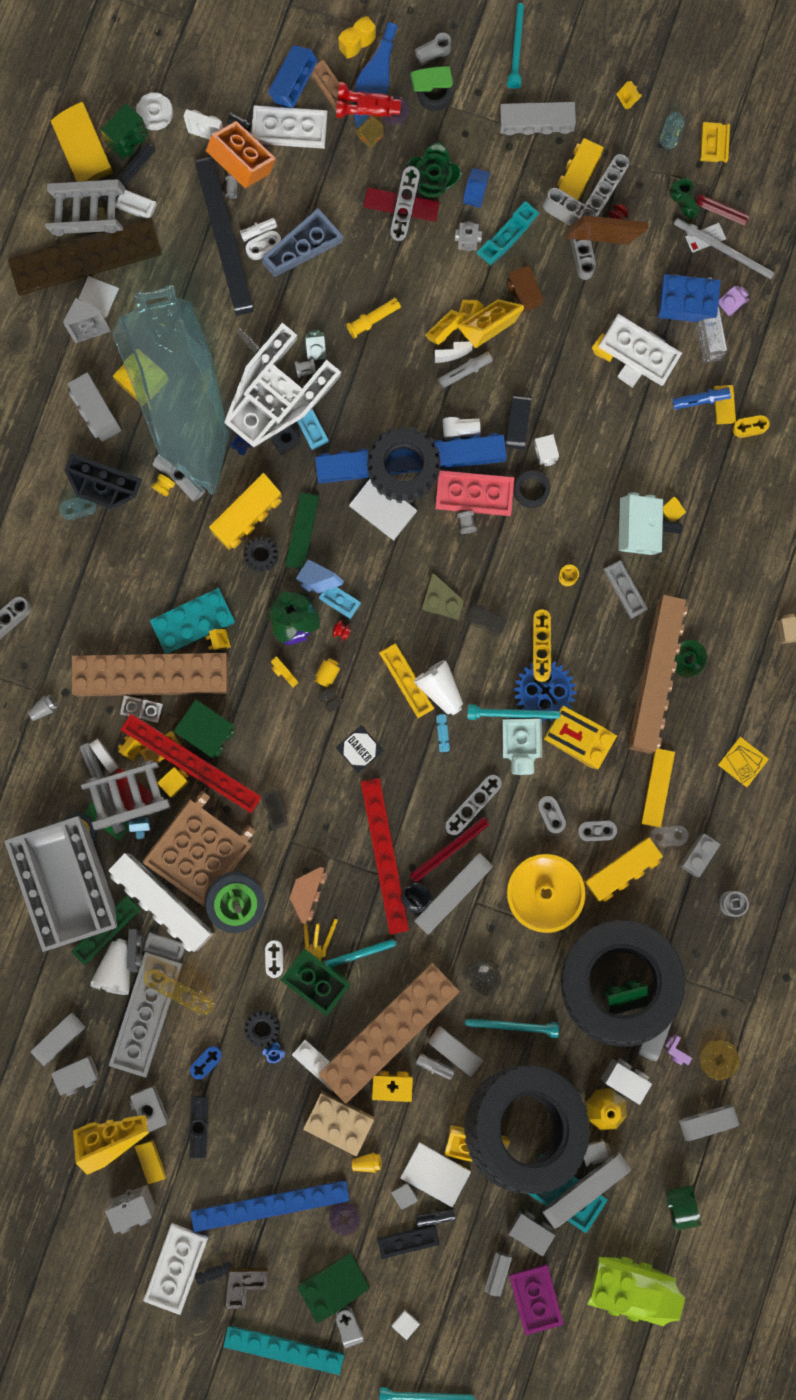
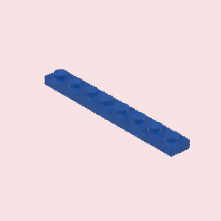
M346 1180L192 1210L191 1218L194 1232L347 1202L350 1199Z

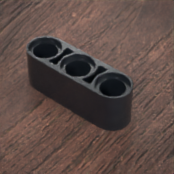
M513 394L505 447L524 450L532 397Z

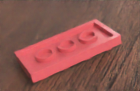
M440 471L435 509L460 512L474 511V513L511 516L514 477Z

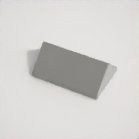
M75 298L63 321L75 343L111 332L100 309Z

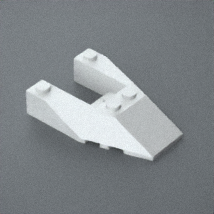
M283 323L246 366L224 422L253 447H256L306 416L341 376V371L326 360L302 389L280 371L276 364L297 340V335Z

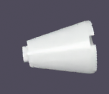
M446 661L438 662L430 667L426 673L420 674L414 680L415 684L447 714L452 713V715H455L462 710L463 702Z
M117 939L116 942H111L91 980V987L100 990L102 986V989L106 990V992L121 995L129 994L130 971L127 969L128 941Z

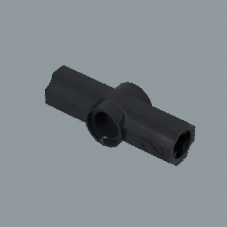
M192 1096L191 1124L189 1126L190 1158H207L209 1128L208 1096ZM196 1122L202 1123L204 1130L201 1132L197 1131L194 1124Z

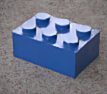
M664 274L660 286L657 318L713 324L718 314L721 280Z

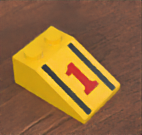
M562 706L559 710L560 718L554 719L544 740L588 767L599 769L617 735Z

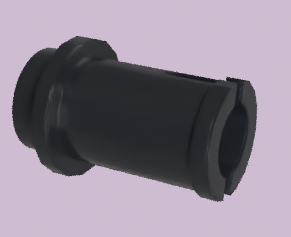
M233 112L228 116V124L237 121L245 130L250 131L252 124L248 119L244 120Z

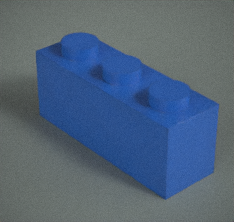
M292 46L268 91V94L276 104L294 108L318 62L311 49Z

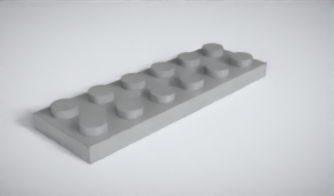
M145 952L109 1066L145 1078L147 1077L183 963Z

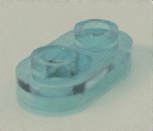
M679 112L669 115L660 137V144L667 150L677 145L685 123V118Z
M78 497L66 500L59 506V513L65 520L85 517L97 510V504ZM87 503H91V507L89 509L85 508V505ZM69 508L73 509L71 514H67Z

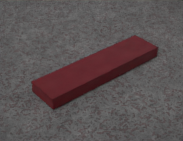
M367 188L364 208L394 214L398 193ZM401 194L402 198L405 200H409L412 198V196ZM415 197L411 217L436 222L440 202ZM400 208L397 214L408 216V211L405 208Z

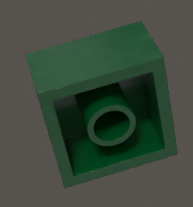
M127 103L100 129L107 147L122 160L129 157L134 152V148L139 143H143L148 135L143 117Z

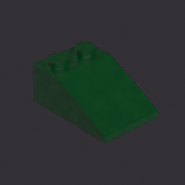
M305 948L280 979V981L325 1016L329 1014L351 985V981Z
M351 1252L298 1283V1290L317 1324L332 1316L370 1289Z

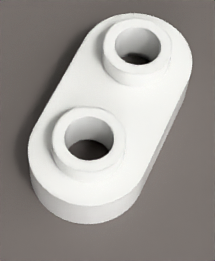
M268 231L250 240L246 245L248 257L252 260L261 259L281 241V237L275 231ZM275 241V244L270 245L269 242ZM254 249H258V250H259L258 253H253L252 251H253Z

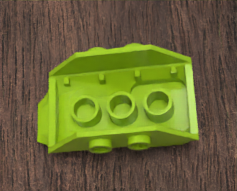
M599 1257L587 1305L608 1310V1313L614 1316L625 1315L631 1321L638 1322L643 1320L665 1326L669 1322L680 1320L685 1297L679 1291L675 1278L652 1268V1265L641 1262V1264H636L627 1257H621V1259Z

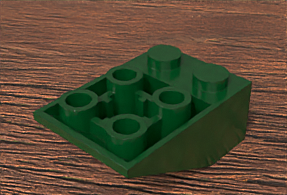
M635 979L623 982L624 985L620 987L616 986V984L606 986L605 991H601L605 1009L613 1014L647 1006L648 988L641 982L635 981Z

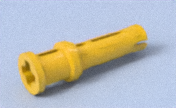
M394 297L371 313L360 315L356 321L346 324L349 333L354 339L357 338V335L361 332L370 330L374 323L400 309V303L396 302L397 299Z

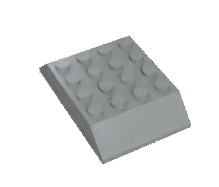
M79 816L4 841L43 952L117 928L115 904L90 831Z

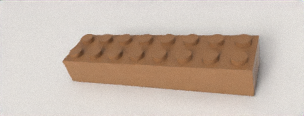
M663 595L657 601L628 745L630 750L651 754L657 748H660L662 737H659L660 730H663L665 726L663 714L669 706L667 694L671 692L673 681L670 679L672 673H675L677 662L674 659L675 655L679 653L681 643H678V639L684 631L682 619L686 617L688 606L685 605L686 599Z
M227 653L72 656V694L76 697L229 694V656Z
M430 963L318 1075L346 1104L460 991L433 963Z

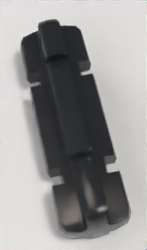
M231 1262L223 1263V1266L218 1265L206 1269L204 1273L202 1271L196 1273L195 1281L197 1285L206 1283V1280L210 1282L221 1278L223 1274L228 1275V1268H233Z

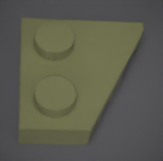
M432 574L422 610L459 620L464 601L435 574Z

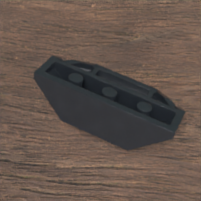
M71 453L64 470L78 498L111 510L136 498L143 481L141 478Z

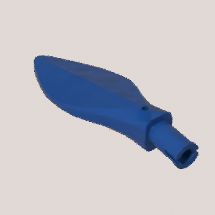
M387 22L383 37L379 40L372 58L357 78L354 92L363 91L365 93H382L387 95L392 42L398 28L396 24ZM354 114L356 128L358 130L362 129L373 116H358V114Z

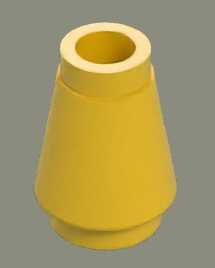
M371 1153L352 1159L353 1171L376 1173L377 1170L382 1169L380 1154Z

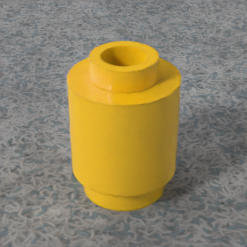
M330 658L327 661L323 660L315 675V682L326 688L330 684L332 685L340 670L337 667L339 663Z

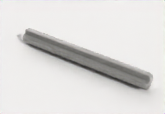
M89 743L80 746V751L91 777H97V780L104 778ZM107 783L97 786L108 817L114 816L116 808ZM123 823L112 826L115 834L125 830Z

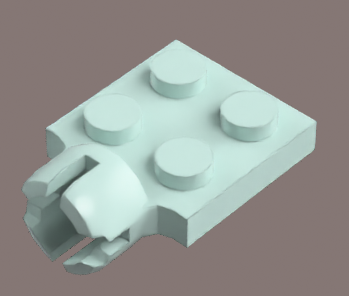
M542 719L503 720V758L510 759L512 774H534V761L536 758H542Z

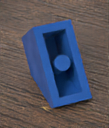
M472 168L464 193L463 204L478 208L482 207L491 172Z

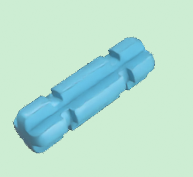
M440 714L436 716L438 741L440 742L439 751L448 752L450 746L448 743V726L446 725L447 716Z

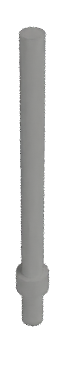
M679 218L675 221L674 225L685 230L689 236L699 238L769 279L773 277V271L700 231L696 225L692 223L690 225Z

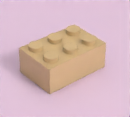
M322 1090L303 1130L357 1157L374 1122V1116L348 1103L345 1104L342 1100Z

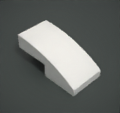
M454 342L453 349L435 350V363L461 358L472 351L473 345L470 342Z

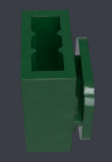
M195 700L174 732L210 757L215 758L216 756L219 757L224 751L225 747L223 745L225 742L233 738L236 733L234 731L236 727Z

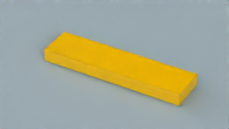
M396 643L379 652L417 718L434 709L427 695L415 684L414 680L416 677Z
M657 749L654 753L641 824L661 828L675 752Z

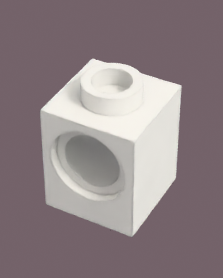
M554 435L534 440V448L539 465L550 466L555 464V461L559 458V453Z

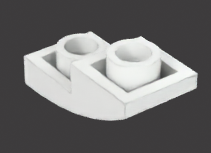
M124 695L119 714L125 716L133 714L139 719L158 723L162 704Z

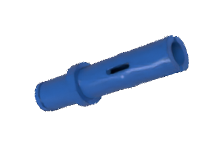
M727 387L713 391L708 389V392L672 398L674 410L706 403L714 404L716 401L731 399L730 388Z

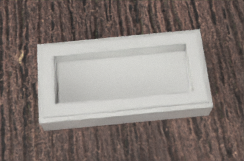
M125 190V194L119 195L115 204L116 208L143 219L151 218L157 206L155 201Z

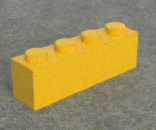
M585 138L581 144L577 143L573 152L575 157L573 160L569 159L565 168L567 173L565 176L561 175L557 186H559V189L579 201L602 156L604 147Z
M650 837L646 838L584 881V883L597 901L603 900L605 902L613 897L612 892L616 889L621 891L629 885V880L632 878L637 880L643 876L646 868L650 866L652 869L660 864L659 859L663 856Z

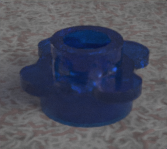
M238 434L234 441L230 443V447L236 449L239 455L242 456L246 454V450L249 447H252Z

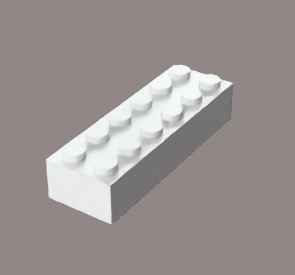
M124 853L108 870L112 874L110 878L117 884H123L126 887L124 891L130 897H136L140 900L138 904L145 911H151L154 914V920L160 925L162 923L168 927L167 932L172 937H179L183 941L181 945L187 951H198L214 934L204 922L132 854Z

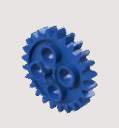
M554 661L551 665L550 682L538 681L542 688L549 689L548 694L556 700V705L547 694H541L542 688L533 681V663L530 664L531 670L526 667L523 669L525 675L521 673L518 675L522 680L515 681L519 687L514 688V691L519 692V694L514 698L520 699L517 706L523 705L524 708L522 710L559 711L562 706L568 709L572 708L569 702H575V699L571 695H575L577 692L571 690V688L575 687L576 684H570L573 676H566L569 670L561 671L563 665L556 668V662ZM540 664V675L545 673L544 665ZM528 686L536 688L537 692L535 695L527 693L526 689ZM554 688H561L564 693L563 696H555ZM540 701H548L549 709L543 710L539 705ZM541 718L542 723H544L546 718Z

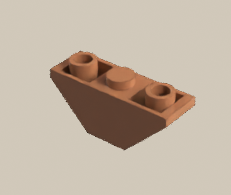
M323 867L295 881L290 900L303 924H307V921H311L315 910H312L314 902H318L321 894L318 891L320 883L324 884L327 876Z

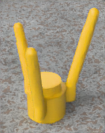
M334 919L322 949V946L317 945L320 925L316 924L313 944H310L309 948L308 925L304 924L305 949L322 960V957L326 956V950L338 920Z

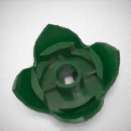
M440 142L430 145L422 157L415 156L406 163V168L413 166L419 171L417 188L421 194L427 197H436L444 194L446 190L455 186L462 176L460 166L450 161L448 150ZM413 170L407 173L411 181L413 178H416ZM432 172H436V176H431Z
M285 591L269 606L267 618L271 620L273 634L280 643L290 641L298 631L307 633L320 628L319 615L313 608V600L308 594Z

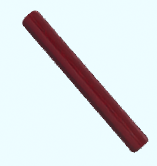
M483 817L413 871L410 874V878L414 882H418L489 826L487 819Z

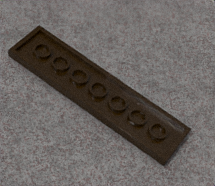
M148 218L124 225L123 230L116 231L115 233L99 232L8 259L17 294L21 296L162 255L152 219Z

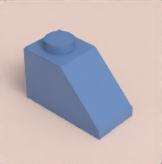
M309 559L296 577L302 583L300 587L308 592L313 590L316 593L340 586L344 582L332 571Z

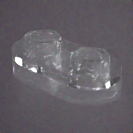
M671 826L655 828L650 832L649 837L656 847L683 845L687 842L689 835L684 827ZM676 832L681 834L680 839L675 838ZM656 834H660L662 836V839L660 841H657L655 839Z

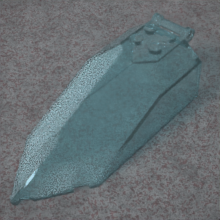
M173 285L166 286L165 289L146 293L142 291L136 292L135 299L139 308L119 318L113 332V337L158 454L162 458H167L176 465V469L198 486L202 485L209 492L208 494L212 495L216 492L229 433L227 425L224 423L225 415L211 352L191 302L177 299ZM168 297V301L150 305L145 303L147 300Z

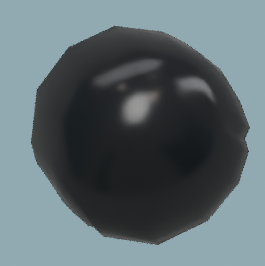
M413 883L411 886L404 888L401 892L400 900L408 911L421 913L430 905L432 895L423 885Z

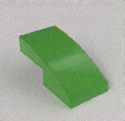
M450 67L421 69L410 74L414 91L451 88L453 85Z

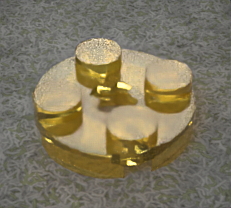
M724 1040L709 1041L702 1048L699 1055L700 1068L707 1076L715 1080H725L730 1076L732 1077L739 1068L740 1059L737 1051L732 1044ZM721 1054L724 1063L716 1065L714 1059Z

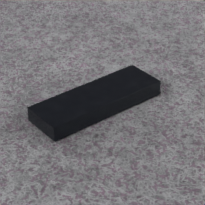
M435 1224L377 1238L382 1259L439 1245Z

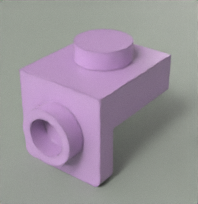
M734 286L719 300L718 304L728 316H731L744 303L749 301L747 297L749 294L742 286L740 288Z
M676 1034L673 1037L670 1036L665 1043V1047H667L665 1051L673 1056L671 1060L682 1065L684 1062L689 1065L692 1058L676 1049L681 1037Z

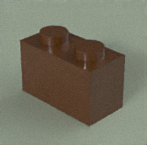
M530 266L508 273L506 286L508 291H512L514 295L513 302L524 306L521 313L542 306L543 297Z

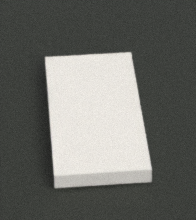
M254 105L251 135L260 144L325 149L328 113L327 110Z
M620 314L616 316L598 346L661 386L666 382L682 354Z
M173 1223L171 1224L144 1297V1302L181 1315L208 1236Z

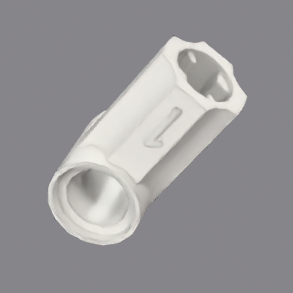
M448 417L442 420L443 438L445 440L475 435L480 436L479 419L459 420L457 417Z

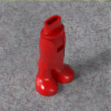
M339 82L336 118H343L350 114L391 117V114L400 115L401 100L393 99V96L390 98V96L382 93L350 91L345 82ZM346 102H357V105L347 104Z

